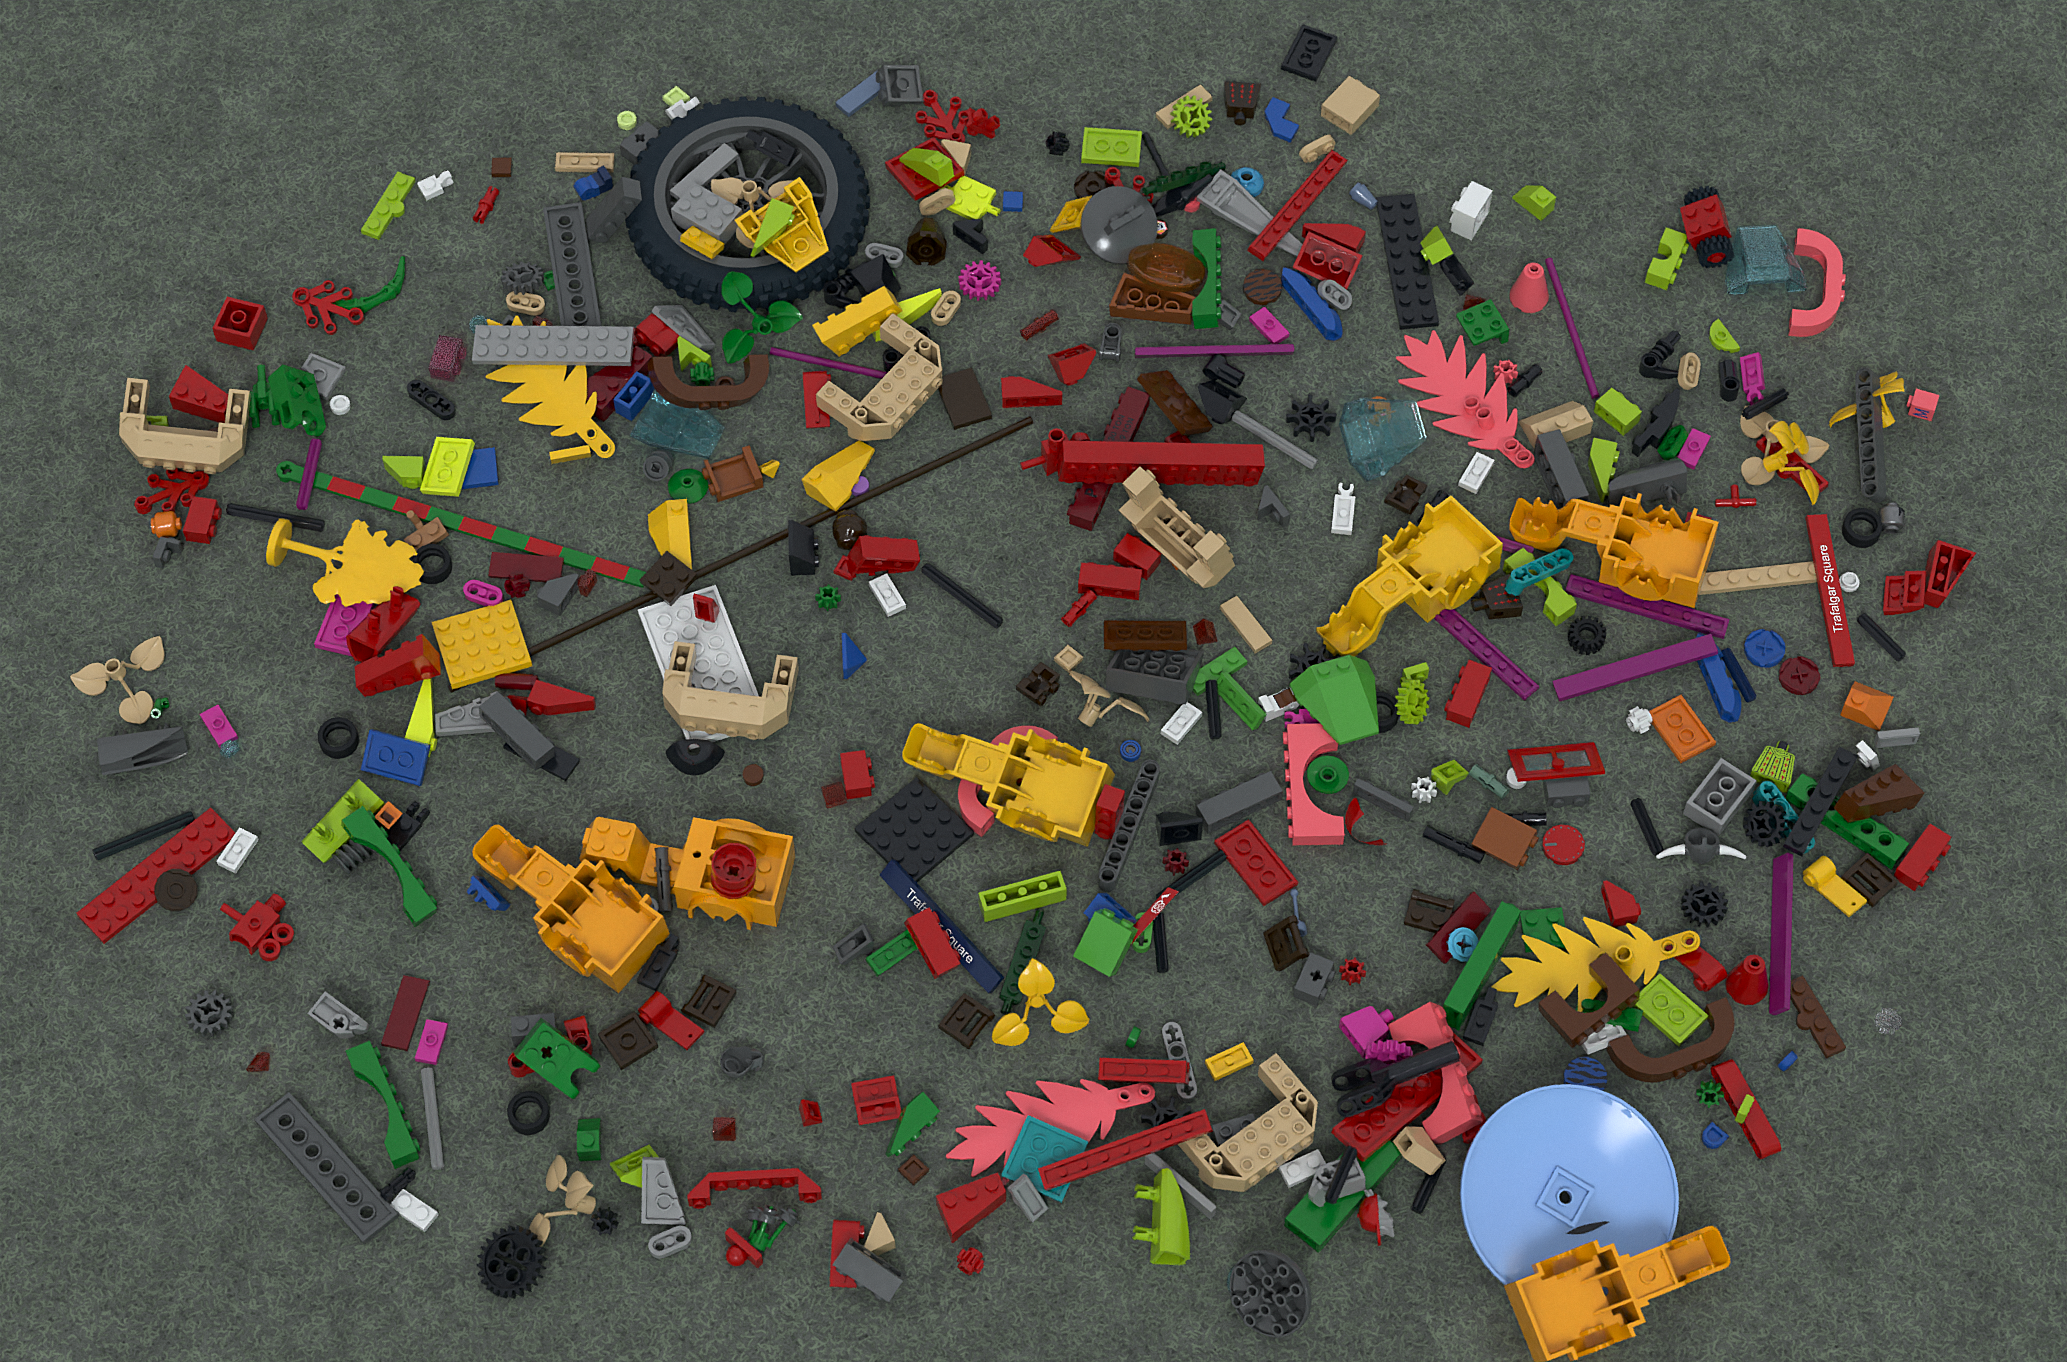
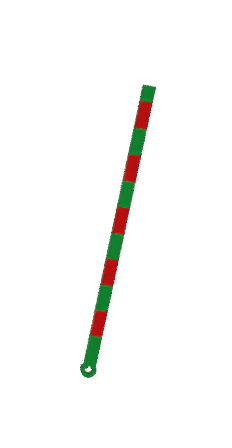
M283 461L278 464L276 472L280 481L285 483L293 481L301 484L304 467L295 465L291 461ZM286 469H290L291 473L287 472L286 474H284L283 471ZM318 471L315 473L313 488L407 516V512L412 510L421 521L427 523L438 517L447 529L532 555L564 558V565L637 587H644L640 583V579L646 573L645 571Z

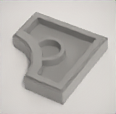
M310 353L301 367L302 371L314 374L319 397L328 400L346 372L345 366Z

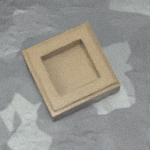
M1069 645L1054 657V661L1068 673L1083 660V656Z

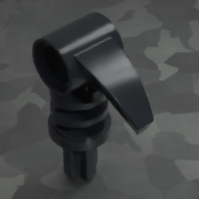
M848 268L840 278L824 284L823 291L826 304L845 308L850 304L860 303L845 297V294L856 286L849 273L852 269Z
M1671 331L1665 339H1659L1652 350L1642 356L1639 373L1643 377L1672 379L1678 376V371L1662 367L1664 360L1674 353V345L1681 338L1678 331Z

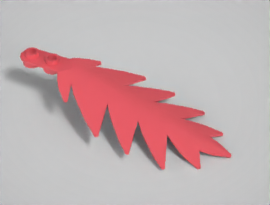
M1435 330L1431 333L1428 345L1418 339L1405 335V342L1411 356H1397L1396 360L1407 368L1426 377L1399 379L1398 382L1412 389L1439 396L1415 402L1416 407L1456 416L1433 422V426L1454 434L1478 439L1468 442V445L1485 450L1498 449L1519 468L1524 469L1532 466L1535 461L1534 455L1514 438L1518 424L1516 408L1513 409L1507 421V390L1503 373H1500L1485 397L1486 355L1483 353L1466 378V352L1462 335L1459 336L1448 362L1446 361L1442 342Z
M1081 1079L1080 1083L1087 1089L1084 1090L1055 1082L1036 1081V1085L1052 1103L1022 1093L1007 1091L1006 1095L1022 1114L995 1107L976 1105L975 1109L995 1126L956 1128L955 1131L967 1140L946 1154V1158L958 1160L975 1159L971 1177H975L988 1169L1004 1152L1005 1167L1028 1115L1088 1141V1143L1101 1122L1100 1139L1104 1140L1115 1120L1116 1110L1151 1102L1154 1099L1155 1090L1148 1083H1138L1108 1090V1088L1101 1084ZM1141 1090L1146 1091L1148 1094H1143ZM1121 1095L1126 1096L1128 1099H1123ZM1002 1177V1183L1005 1186L1009 1180Z

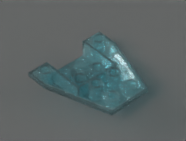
M1777 225L1737 227L1733 244L1734 258L1729 262L1725 278L1728 294H1747L1751 284L1785 283L1787 292L1806 291L1804 271Z
M654 389L630 436L648 446L709 459L725 427L708 411L699 410V408L676 406L665 400Z

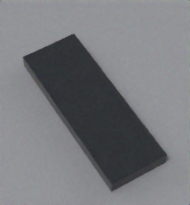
M507 743L503 745L505 750L522 758ZM555 746L554 757L540 768L567 781L579 764L580 759Z

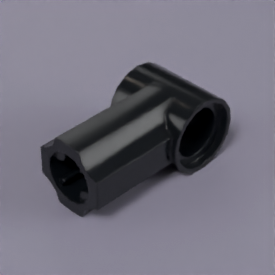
M1214 354L1202 370L1207 378L1215 381L1219 379L1235 389L1239 388L1245 378L1244 372L1229 365L1227 360L1219 354Z
M1724 360L1718 364L1721 387L1720 397L1724 401L1731 402L1736 400L1738 396L1740 381L1737 376L1736 362Z

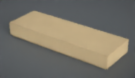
M1201 85L1180 97L1183 99L1188 95L1191 98L1195 95L1197 101L1200 98L1203 99V105L1212 101V96ZM1180 98L1156 113V118L1167 129L1176 124L1171 123L1174 116H1171L1170 113L1175 111L1172 106L1177 104Z
M556 152L555 171L597 172V168L604 165L608 172H614L615 155L614 153Z
M1238 596L1220 605V610L1254 653L1272 644V639Z

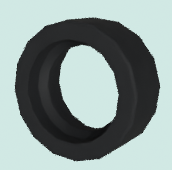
M1854 509L1846 515L1842 525V535L1852 546L1857 548L1871 547L1877 543L1883 529L1881 518L1870 509ZM1865 520L1873 526L1874 532L1869 536H1861L1856 534L1850 525L1852 521Z
M427 544L416 550L418 554L413 555V563L420 564L425 558L430 556H438L444 560V565L435 572L424 571L419 579L421 582L438 584L449 577L452 571V561L449 552L443 546Z
M1376 692L1377 704L1386 705L1392 712L1389 719L1378 721L1379 733H1385L1392 730L1397 724L1399 715H1397L1398 708L1395 707V704L1398 702L1388 693Z
M331 718L320 726L317 733L321 750L330 758H346L357 749L359 744L357 729L353 722L347 718ZM337 729L349 731L351 738L346 744L339 747L327 744L326 737L330 732Z
M521 1092L510 1100L507 1107L509 1123L519 1134L534 1135L541 1132L548 1125L550 1119L549 1106L545 1098L538 1092ZM532 1102L540 1106L541 1116L537 1121L524 1124L517 1120L516 1110L522 1104Z

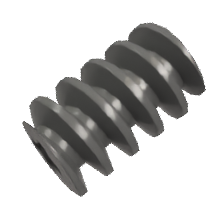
M350 839L349 845L343 844L342 850L337 849L335 851L336 856L332 854V857L344 872L350 874L349 866L357 869L356 861L363 864L362 856L370 859L369 851L371 850L375 854L377 852L364 845L354 843Z

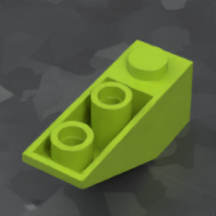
M1594 438L1588 467L1600 502L1604 503L1605 496L1609 494V479L1613 480L1616 470L1612 465L1613 462L1617 463L1620 451H1616V442Z

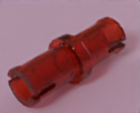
M1051 309L1042 317H1036L1031 324L1020 330L1021 336L1027 341L1038 332H1044L1046 327L1059 320L1057 313Z

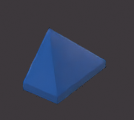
M842 633L844 679H848L867 661V658L846 633Z

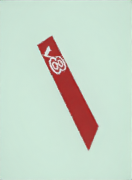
M1168 887L1133 926L1138 931L1132 943L1179 891Z

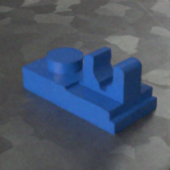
M473 875L470 878L472 885L467 890V893L473 895L478 890V895L474 899L476 902H482L485 899L487 901L486 905L493 911H506L511 904L484 877Z

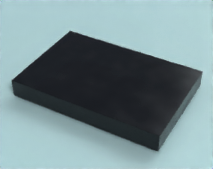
M1302 24L1281 65V70L1316 82L1338 37Z

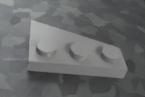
M683 305L655 306L651 311L678 335L702 351H711L714 348V342Z
M491 696L483 699L477 698L472 700L470 704L462 707L456 706L435 714L437 737L495 732L479 716V706Z
M643 1157L641 1223L686 1225V1219L666 1158Z

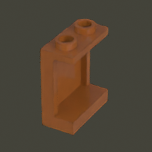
M749 445L742 447L741 455L713 464H709L708 459L704 460V468L701 469L705 480H709L708 488L711 496L715 495L717 502L763 488V477Z

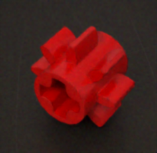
M1356 957L1349 961L1345 959L1344 966L1339 968V972L1343 973L1341 981L1346 980L1350 986L1355 982L1360 984L1361 977L1366 975V971L1362 970L1364 962L1360 963L1356 960Z
M972 1247L967 1251L962 1249L957 1256V1262H959L957 1267L967 1275H972L974 1271L979 1274L984 1267V1261L982 1260L984 1256Z

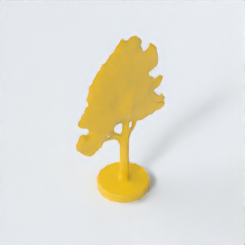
M280 518L272 529L266 551V561L268 565L274 567L279 566L283 562L288 549L316 556L325 561L327 564L326 574L313 584V591L319 601L324 604L335 602V595L338 594L341 597L342 605L345 607L361 603L362 601L367 604L387 602L390 600V590L393 591V587L399 586L403 588L405 593L409 589L421 585L419 579L424 573L420 564L413 563L409 559L413 555L418 554L413 546L396 540L392 546L388 547L383 540L388 535L385 530L377 531L371 536L367 530L370 526L365 521L361 522L359 519L352 523V527L343 541V546L335 547L332 550H325L292 541V523L288 519ZM331 560L341 561L343 566L340 569H336Z

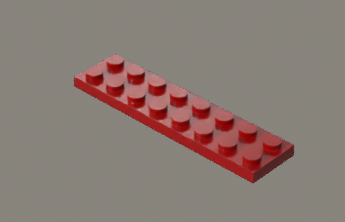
M209 808L76 913L77 916L105 944L157 903L154 896V886L157 879L164 872L171 869H182L191 875L226 848L235 832L212 808Z
M1453 1032L1452 1038L1460 1051L1461 1063L1466 1068L1467 1075H1469L1482 1064L1483 1059ZM1438 1069L1396 1085L1391 1096L1382 1105L1344 1118L1333 1127L1331 1133L1346 1147H1355L1357 1149L1356 1156L1364 1162L1441 1098L1443 1089L1442 1070ZM1371 1096V1097H1370L1368 1100H1366L1365 1102L1367 1103V1102L1372 1101L1373 1096Z

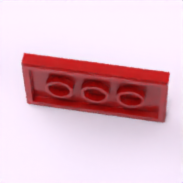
M1249 819L1214 840V844L1225 853L1228 862L1263 906L1298 885L1296 878Z

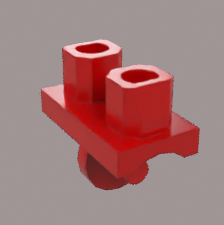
M971 108L966 110V114L969 116V120L966 123L969 135L976 136L979 133L990 139L995 137V130L1000 127V120L997 116L993 115L988 118V113L983 108L977 111Z

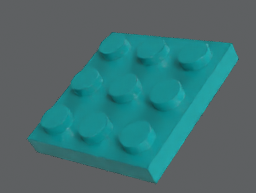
M1028 1115L1001 1177L1015 1182L1022 1174H1025L1029 1177L1038 1193L1062 1203L1070 1183L1046 1191L1038 1168L1085 1152L1088 1141Z

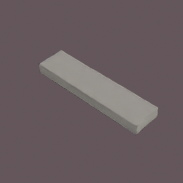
M725 143L722 144L670 190V194L679 200L694 182L702 187L707 186L712 179H715L739 158L738 153Z
M1155 1153L1145 1156V1165L1156 1174L1161 1169H1170L1178 1183L1182 1196L1211 1220L1216 1215V1205Z

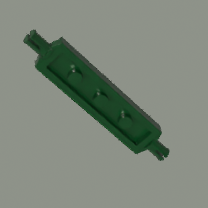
M1205 161L1201 162L1199 166H1188L1183 171H1173L1171 175L1156 177V180L1150 181L1149 186L1144 187L1142 191L1144 195L1165 192L1201 180L1208 174L1210 176L1216 175L1220 170H1225L1226 165L1224 162L1211 164V162Z
M1040 910L1035 911L1033 921L1026 920L999 995V998L1004 1001L1000 1011L1001 1014H1004L1005 1010V1015L1009 1014L1012 1005H1019L1023 993L1018 987V979L1032 958L1036 959L1046 927L1041 924L1044 912L1041 911L1039 915Z

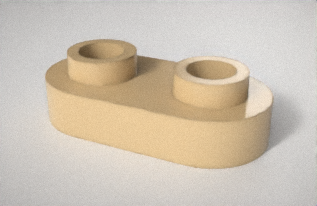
M1325 135L1304 146L1299 152V156L1304 162H1313L1319 156L1334 150L1336 142L1331 135Z
M943 188L935 194L924 198L919 203L921 214L924 216L934 215L949 207L955 202L954 192Z
M512 291L506 297L507 307L511 311L537 316L545 310L544 299L539 295L530 293L522 295V292L514 295V291Z
M947 291L940 297L931 311V319L934 324L944 326L951 321L961 305V297L957 292Z
M1692 352L1683 355L1680 359L1678 383L1685 390H1690L1698 384L1701 363L1698 356Z

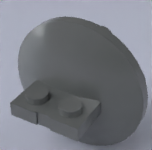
M1121 186L1108 187L1097 192L1086 203L1080 220L1082 237L1087 247L1098 258L1112 264H1128L1139 260L1153 246L1158 231L1157 217L1149 201L1139 192Z
M1258 1249L1243 1256L1232 1270L1230 1276L1231 1303L1248 1327L1265 1336L1284 1337L1294 1333L1304 1325L1311 1311V1290L1303 1271L1291 1258L1276 1250Z

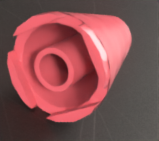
M1529 263L1524 267L1511 287L1510 301L1515 308L1517 307L1524 313H1535L1541 311L1547 304L1549 293L1543 267L1538 263Z

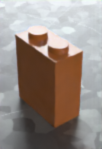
M1491 807L1472 842V847L1484 851L1485 854L1518 870L1520 866H1525L1529 858L1527 853L1530 847L1534 849L1539 837H1537L1536 829Z

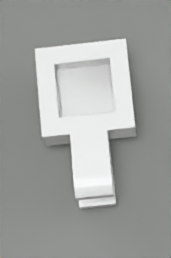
M696 96L687 103H684L681 99L665 112L671 120L677 116L683 118L688 110L694 108L700 102Z
M445 171L440 174L439 178L432 175L418 182L417 185L427 201L444 193L443 188L453 184V180L449 171Z

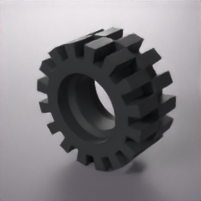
M1581 616L1580 620L1576 618L1571 623L1568 633L1570 647L1574 646L1573 650L1575 652L1579 649V654L1581 655L1583 651L1586 652V655H1590V652L1596 654L1597 650L1600 651L1602 646H1604L1607 634L1606 627H1603L1602 621L1598 623V618L1596 617L1594 620H1591L1592 616H1588L1587 619H1585V616ZM1583 630H1588L1595 635V638L1587 641L1582 639L1579 633Z

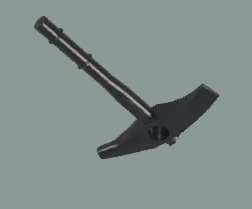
M1143 133L1142 139L1160 175H1170L1149 133ZM1208 174L1199 181L1168 190L1159 201L1152 205L1156 217L1176 210H1184L1186 205L1213 181L1212 177Z

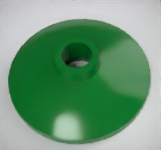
M683 469L672 475L668 482V491L674 500L687 499V504L698 502L706 495L708 481L704 479L703 474L698 470Z
M1321 756L1310 763L1307 770V779L1316 791L1324 794H1333L1341 791L1347 785L1349 771L1346 764L1339 758ZM1325 776H1330L1331 779H1330V780H1326V779H1324V777H1325Z

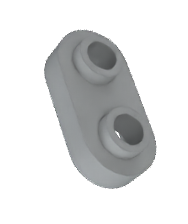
M871 243L865 249V257L868 261L884 254L890 268L901 266L904 260L903 252L896 247Z
M1323 280L1319 283L1318 294L1330 305L1341 310L1348 309L1351 306L1352 295L1334 280Z
M676 1226L653 1236L648 1244L650 1254L655 1258L662 1259L686 1249L692 1242L691 1232L685 1226ZM682 1236L685 1239L682 1242H678L677 1238ZM659 1245L664 1246V1249L658 1251L656 1248Z

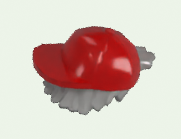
M1364 1189L1366 1197L1360 1204L1357 1217L1364 1230L1376 1233L1377 1245L1381 1246V1236H1395L1393 1218L1390 1213L1384 1210L1388 1202L1381 1200V1196L1377 1195V1193L1374 1194L1371 1189Z

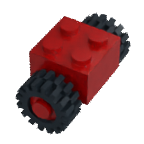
M1700 186L1699 189L1694 188L1693 192L1689 191L1687 192L1688 195L1684 196L1685 206L1680 208L1687 239L1697 252L1699 264L1702 267L1705 266L1708 269L1710 266L1712 268H1715V266L1722 267L1721 264L1726 265L1728 264L1727 261L1731 262L1732 258H1734L1732 244L1729 239L1732 236L1724 205L1720 200L1718 190L1714 189V187L1709 188V186H1705L1703 188Z

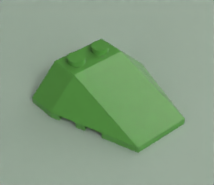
M1346 655L1308 667L1290 683V688L1297 703L1300 706H1304L1310 712V716L1313 719L1316 718L1323 725L1322 728L1339 745L1379 734L1375 676L1366 660Z

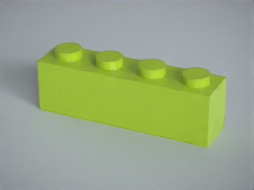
M1061 871L979 892V907L984 922L1065 901L1067 889Z

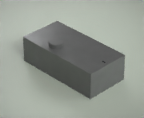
M1558 429L1537 435L1533 455L1556 508L1561 509L1570 499L1588 502L1589 494L1575 464L1574 453L1569 451L1561 430Z

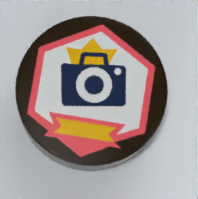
M1157 219L1158 231L1156 239H1163L1168 234V224L1164 220Z

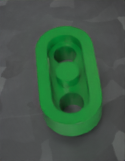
M1678 425L1668 431L1657 450L1662 459L1669 460L1677 456V453L1688 437V432L1684 426Z

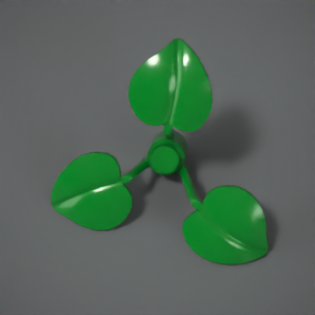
M734 271L729 272L722 282V297L730 305H735L741 301L754 316L752 320V327L754 329L745 330L744 333L740 329H732L725 334L722 340V349L728 364L739 361L752 350L754 339L747 334H757L759 332L762 335H767L771 331L783 333L803 319L795 306L783 300L773 302L769 306V315L766 317L758 315L743 299L747 298L752 292L753 283L751 279L744 273Z

